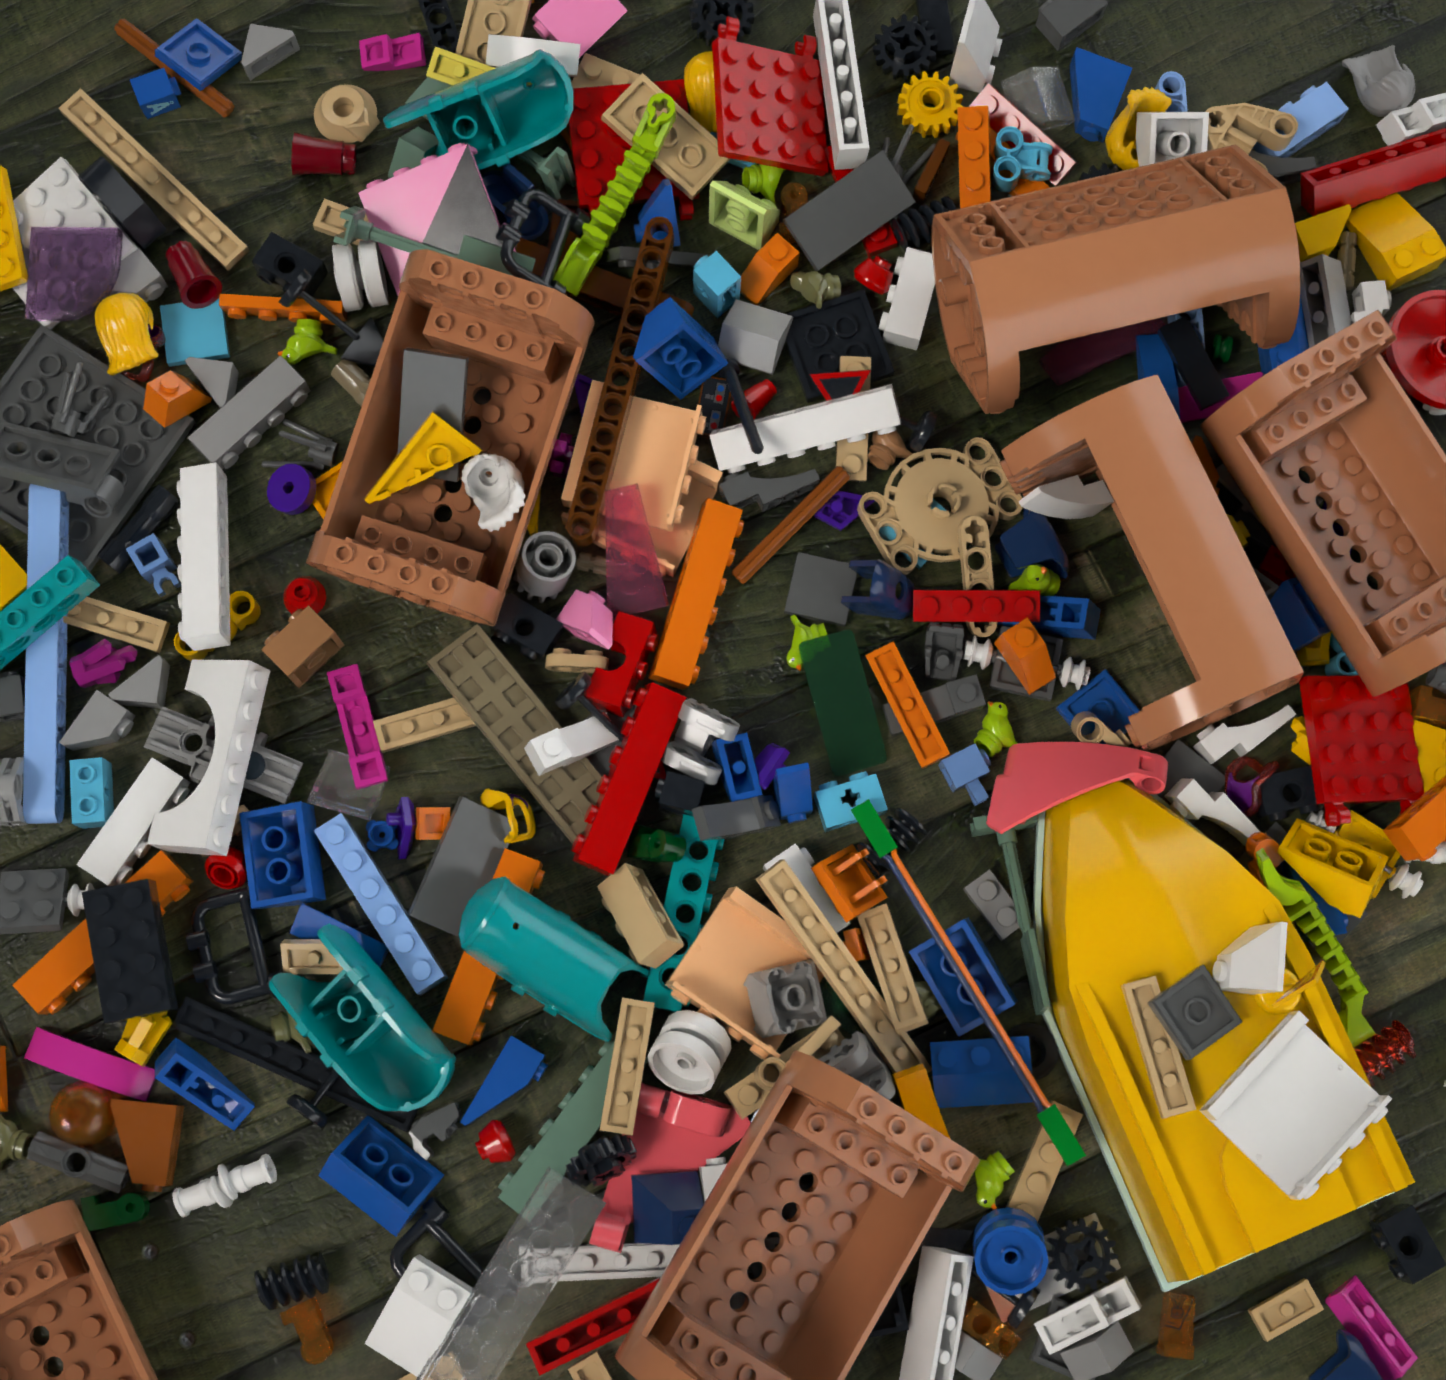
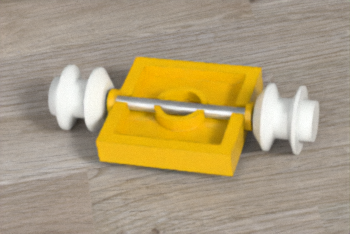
M1320 810L1317 814L1314 812L1309 814L1305 820L1306 822L1389 857L1371 899L1376 898L1387 878L1389 879V890L1401 889L1403 899L1409 895L1414 897L1419 892L1424 882L1420 879L1422 872L1418 871L1415 874L1408 872V863L1397 868L1394 867L1400 857V853L1383 829L1352 810L1350 811L1351 823L1340 824L1337 830L1336 826L1327 827L1323 818V810Z

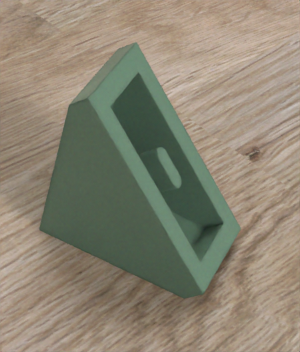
M416 127L399 137L388 172V178L394 177L393 173L405 167L415 168L421 165L420 161L434 155L439 143L437 137L420 127Z

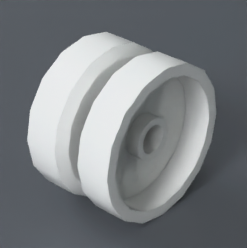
M360 240L358 244L359 261H357L354 249L350 244L346 246L341 244L332 245L334 275L345 312L363 308V289H365L368 302L372 307L389 305L385 271L377 242L373 240Z
M691 1010L676 1011L668 1016L659 1036L651 1047L647 1056L648 1064L654 1075L668 1087L690 1095L703 1094L711 1090L732 1049L731 1039L719 1023L703 1013Z

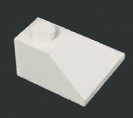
M1276 922L1250 927L1218 954L1217 961L1213 966L1212 976L1222 991L1249 995L1283 992L1288 922Z

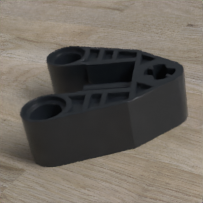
M100 156L78 176L83 185L100 201L130 239L141 249L145 250L167 230L142 198L104 157Z

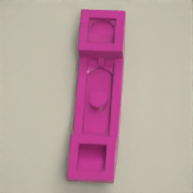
M358 664L327 672L333 700L337 706L350 757L349 763L356 789L359 790L388 781L383 753L381 752L373 724L374 717Z
M36 1027L24 1056L25 1059L57 1072L145 1102L148 1100L156 1079L154 1068L142 1067L131 1060L84 1045L40 1027Z

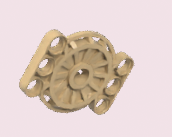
M979 437L971 439L966 444L963 453L946 448H932L916 452L900 462L894 469L884 488L883 495L871 491L862 496L857 506L858 515L886 563L907 575L915 568L918 557L940 563L960 560V553L958 552V525L963 518L967 516L983 518L987 525H991L989 528L990 538L997 525L998 518L1009 521L1019 515L1023 507H1021L1018 501L1022 499L1020 493L1015 494L999 463L1000 459L987 440ZM972 446L981 447L985 451V458L975 460L970 456L969 449ZM931 455H945L951 457L950 459H932ZM923 457V461L910 468L907 465L913 460ZM901 471L903 477L900 479L897 487L891 486L895 476ZM987 472L997 473L1000 476L1001 483L998 486L989 485L985 480V474ZM943 497L950 503L951 512L940 510L937 507L931 509L930 506L933 498ZM1003 498H1011L1016 503V510L1014 512L1004 511L1001 508L1000 501ZM867 500L876 501L880 505V512L874 515L867 513L864 509V502ZM971 521L970 527H966L965 531L972 535L973 543H966V547L969 544L974 545V547H983L982 542L976 543L975 533L980 532V526H975L974 521ZM884 526L893 528L896 538L892 541L883 540L880 537L879 529ZM901 552L908 554L911 558V565L906 568L898 566L895 562V555ZM934 554H949V555H947V556H940V555H934Z

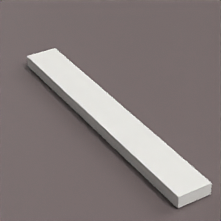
M766 1237V1249L775 1248V1244L779 1243L780 1237ZM627 1243L623 1245L621 1253L595 1245L521 1248V1283L660 1277L679 1245ZM751 1266L748 1267L747 1273H752Z

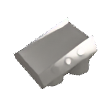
M812 959L750 973L743 984L747 987L755 1027L753 1030L762 1038L788 1034L798 1029L817 1026L827 1019L817 971Z

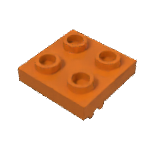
M853 844L820 861L811 868L817 877L818 883L825 889L834 903L837 912L841 914L846 923L888 898L881 888V885L888 880L884 875L879 879H875L866 863L862 860L870 854L869 851L865 848L858 852Z

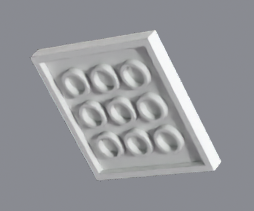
M62 157L54 162L13 200L29 282L12 288L39 322L50 330L94 291L89 284L138 249L108 210L79 180L78 173L69 162Z

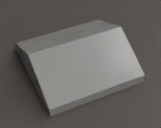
M736 299L722 323L718 346L726 359H734L739 365L773 375L793 316Z

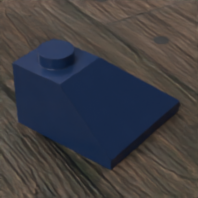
M697 1171L631 1175L634 1243L679 1245L703 1206Z

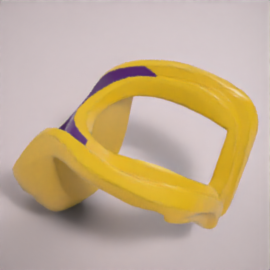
M489 788L483 791L480 797L482 806L491 810L506 808L511 831L504 838L505 843L528 840L535 835L536 824L534 814L524 797ZM520 805L526 820L527 833L518 835V823L513 811V806Z

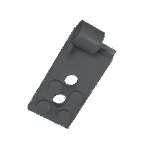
M4 421L0 422L1 477L63 491L66 493L68 502L83 505V508L94 517L107 518L111 515L124 494L122 483L114 476L108 475L120 456L119 449Z

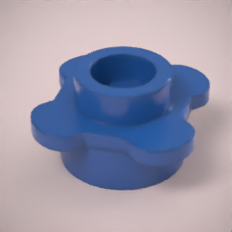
M369 821L366 824L369 838L367 842L368 849L373 852L378 851L380 848L396 849L399 844L395 835L398 825L387 826L386 821ZM381 832L385 833L384 838L379 837Z

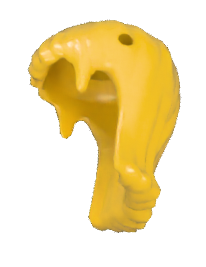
M712 51L697 54L687 63L684 70V85L690 106V116L709 133H717Z
M1144 87L1142 90H1130L1127 96L1128 105L1114 120L1107 132L1105 144L1108 156L1122 170L1139 167L1136 150L1137 112H1166L1172 103L1171 98L1159 89Z
M121 292L108 296L98 304L95 311V326L109 359L107 373L111 376L127 369L130 370L133 367H138L149 360L157 358L159 355L149 335L148 323L150 329L153 330L154 319L152 310L140 296L134 293Z

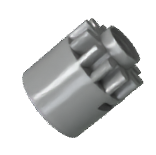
M550 531L538 532L529 537L515 565L513 580L519 582L517 591H527L528 600H531L534 595L539 596L538 599L541 603L545 601L546 597H550L553 600L556 599L558 593L564 590L575 566L576 555L571 543L562 535Z

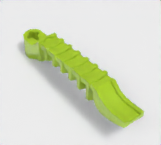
M658 93L650 98L632 138V148L630 151H625L624 162L622 166L618 165L615 169L616 176L613 181L610 180L608 182V191L605 196L601 195L599 198L600 205L598 209H593L590 213V223H584L582 226L583 236L581 239L577 237L573 241L553 279L566 286V291L575 297L578 296L590 272L601 259L605 247L607 248L610 244L611 236L613 233H616L621 218H624L626 215V209L634 201V195L638 188H641L643 185L642 181L645 175L649 174L654 159L658 158L664 140L675 122V102L668 94ZM663 108L667 109V113L662 112L661 115L657 117L656 110L661 111Z
M1261 848L1256 852V858L1262 881L1265 887L1280 901L1281 905H1284L1283 908L1291 922L1296 920L1295 922L1301 931L1307 933L1310 941L1316 946V951L1326 963L1325 967L1331 974L1332 981L1339 989V1018L1353 1048L1376 1034L1361 1013L1364 995L1369 992L1351 965V961L1343 951V947L1334 936V932L1326 922V918L1317 907L1318 904L1309 891L1305 890L1300 881L1291 880L1280 875L1265 850Z

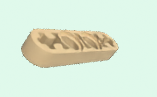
M967 516L958 525L963 590H971L977 583L984 584L987 590H994L987 522L979 516ZM971 521H974L975 526H980V532L975 533L976 543L982 542L983 548L971 547L966 549V543H973L972 535L965 531L966 527H970ZM973 552L981 553L984 558V564L978 570H973L968 565V557ZM966 622L970 633L978 637H988L997 628V622H989V625L984 626V631L981 632L979 627H975L974 622Z

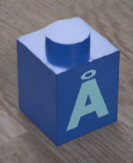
M165 68L130 79L139 106L147 119L181 107L177 98L178 95L182 94L175 77L169 78Z

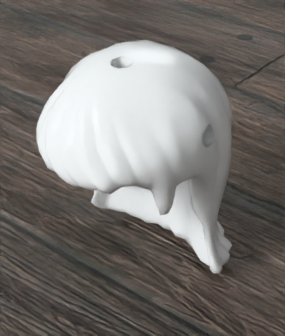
M477 454L464 465L461 480L465 484L467 495L473 498L475 505L480 510L479 527L481 529H488L489 532L493 530L499 531L500 527H506V522L512 521L513 514L518 513L519 508L525 505L522 473L515 467L514 463L497 454Z

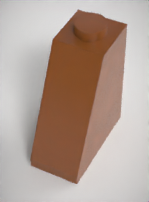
M111 1099L110 1106L132 1183L142 1184L143 1191L162 1192L163 1186H172L184 1105Z

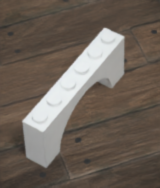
M250 660L191 661L185 690L204 698L211 708L215 722L213 754L208 769L194 792L175 808L165 812L154 813L147 842L148 845L167 852L227 856L268 684L269 669Z

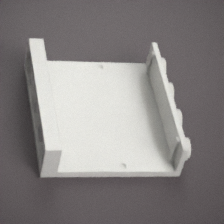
M1299 1010L1289 1012L1199 1111L1290 1199L1301 1200L1304 1198L1306 1200L1318 1190L1320 1185L1317 1181L1325 1173L1331 1174L1342 1163L1340 1156L1348 1147L1350 1149L1355 1148L1364 1139L1365 1133L1363 1131L1371 1122L1373 1124L1377 1123L1386 1115L1388 1109L1385 1106L1392 1098L1389 1095H1379L1305 1025L1309 1019Z

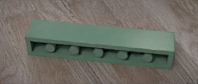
M612 1039L609 1042L606 1041L599 1050L598 1054L602 1058L597 1065L593 1067L589 1064L578 1080L583 1084L574 1094L569 1091L558 1107L562 1109V1112L554 1121L552 1118H549L540 1129L538 1134L542 1136V1139L534 1148L532 1145H529L518 1159L522 1165L515 1175L509 1172L498 1186L502 1190L498 1198L528 1222L534 1218L566 1175V1165L571 1163L570 1159L579 1156L578 1150L588 1145L600 1129L615 1042ZM646 1057V1059H645L644 1068H645V1066L648 1064V1058H647V1057Z

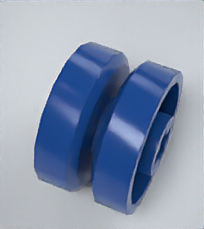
M1011 1207L995 1209L982 1217L974 1229L972 1246L976 1271L983 1283L995 1292L1006 1295L1023 1294L1038 1286L1046 1275L1049 1260L1043 1230L1037 1220L1024 1210Z

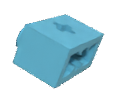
M715 251L709 257L708 255L701 257L694 265L693 293L716 318H719L733 306L736 299L740 300L741 276Z
M102 757L69 760L72 824L82 829L103 827L114 812L112 763Z
M867 771L849 776L850 781L838 785L837 780L819 785L820 791L815 792L814 800L825 832L857 823L851 809L868 799L879 816L887 812V805L877 774L868 776ZM846 793H849L850 797H857L853 807H850L849 803L842 804Z

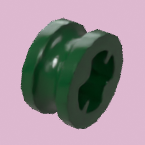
M1216 334L1211 348V361L1221 359L1222 363L1227 364L1231 355L1233 337L1227 336V338L1223 339L1221 335Z

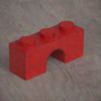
M618 611L613 623L612 646L610 648L613 651L624 654L626 659L623 665L615 670L608 671L598 667L595 668L591 678L592 683L584 695L595 707L624 717L627 708L631 709L633 707V701L637 693L635 691L638 680L642 681L648 669V663L646 662L648 655L656 650L659 642V635L657 634L654 622Z

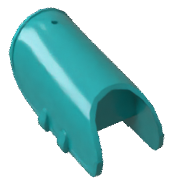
M539 49L530 55L400 106L383 117V122L386 128H391L426 115L439 142L434 155L439 157L448 153L447 149L458 143H465V145L469 144L477 148L478 153L473 156L479 170L494 164L501 167L509 164L511 157L551 139L567 126L573 112L574 90L564 66L552 54Z
M506 876L495 878L478 889L468 901L461 917L458 933L461 948L474 959L512 984L511 990L523 996L527 993L544 1004L543 1010L555 1017L557 1014H560L591 1035L609 1042L613 1036L602 1020L601 1004L609 987L621 972L631 970L640 976L648 978L649 970L603 941V937L594 931L589 932L570 920L571 917L561 910L556 911L512 883ZM514 923L518 925L516 930L513 928Z
M330 923L323 926L317 931V935L343 970L331 982H315L292 973L281 972L274 975L270 980V990L296 1021L297 1025L295 1028L303 1038L308 1036L322 1055L319 1058L327 1068L333 1067L348 1085L368 1103L384 1111L406 1112L430 1104L440 1096L450 1083L455 1071V1055L450 1053L432 1029L351 934Z

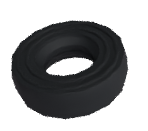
M1022 1023L1012 1027L1007 1032L1009 1037L1029 1036V1039L1036 1041L1040 1045L1041 1057L1037 1063L1031 1065L1032 1076L1036 1081L1045 1078L1055 1068L1058 1060V1046L1053 1035L1045 1027L1036 1023Z

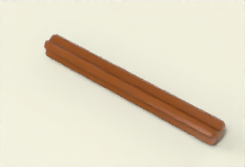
M120 19L115 24L114 30L117 35L158 67L165 68L167 74L175 77L180 84L221 116L228 117L234 111L233 102L213 86L208 85L205 89L199 91L156 58L155 49L160 45L129 21Z
M836 466L732 570L733 576L740 583L745 584L850 479L848 472L841 466Z

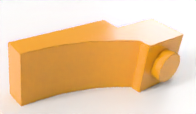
M923 1063L892 1074L902 1108L951 1139Z

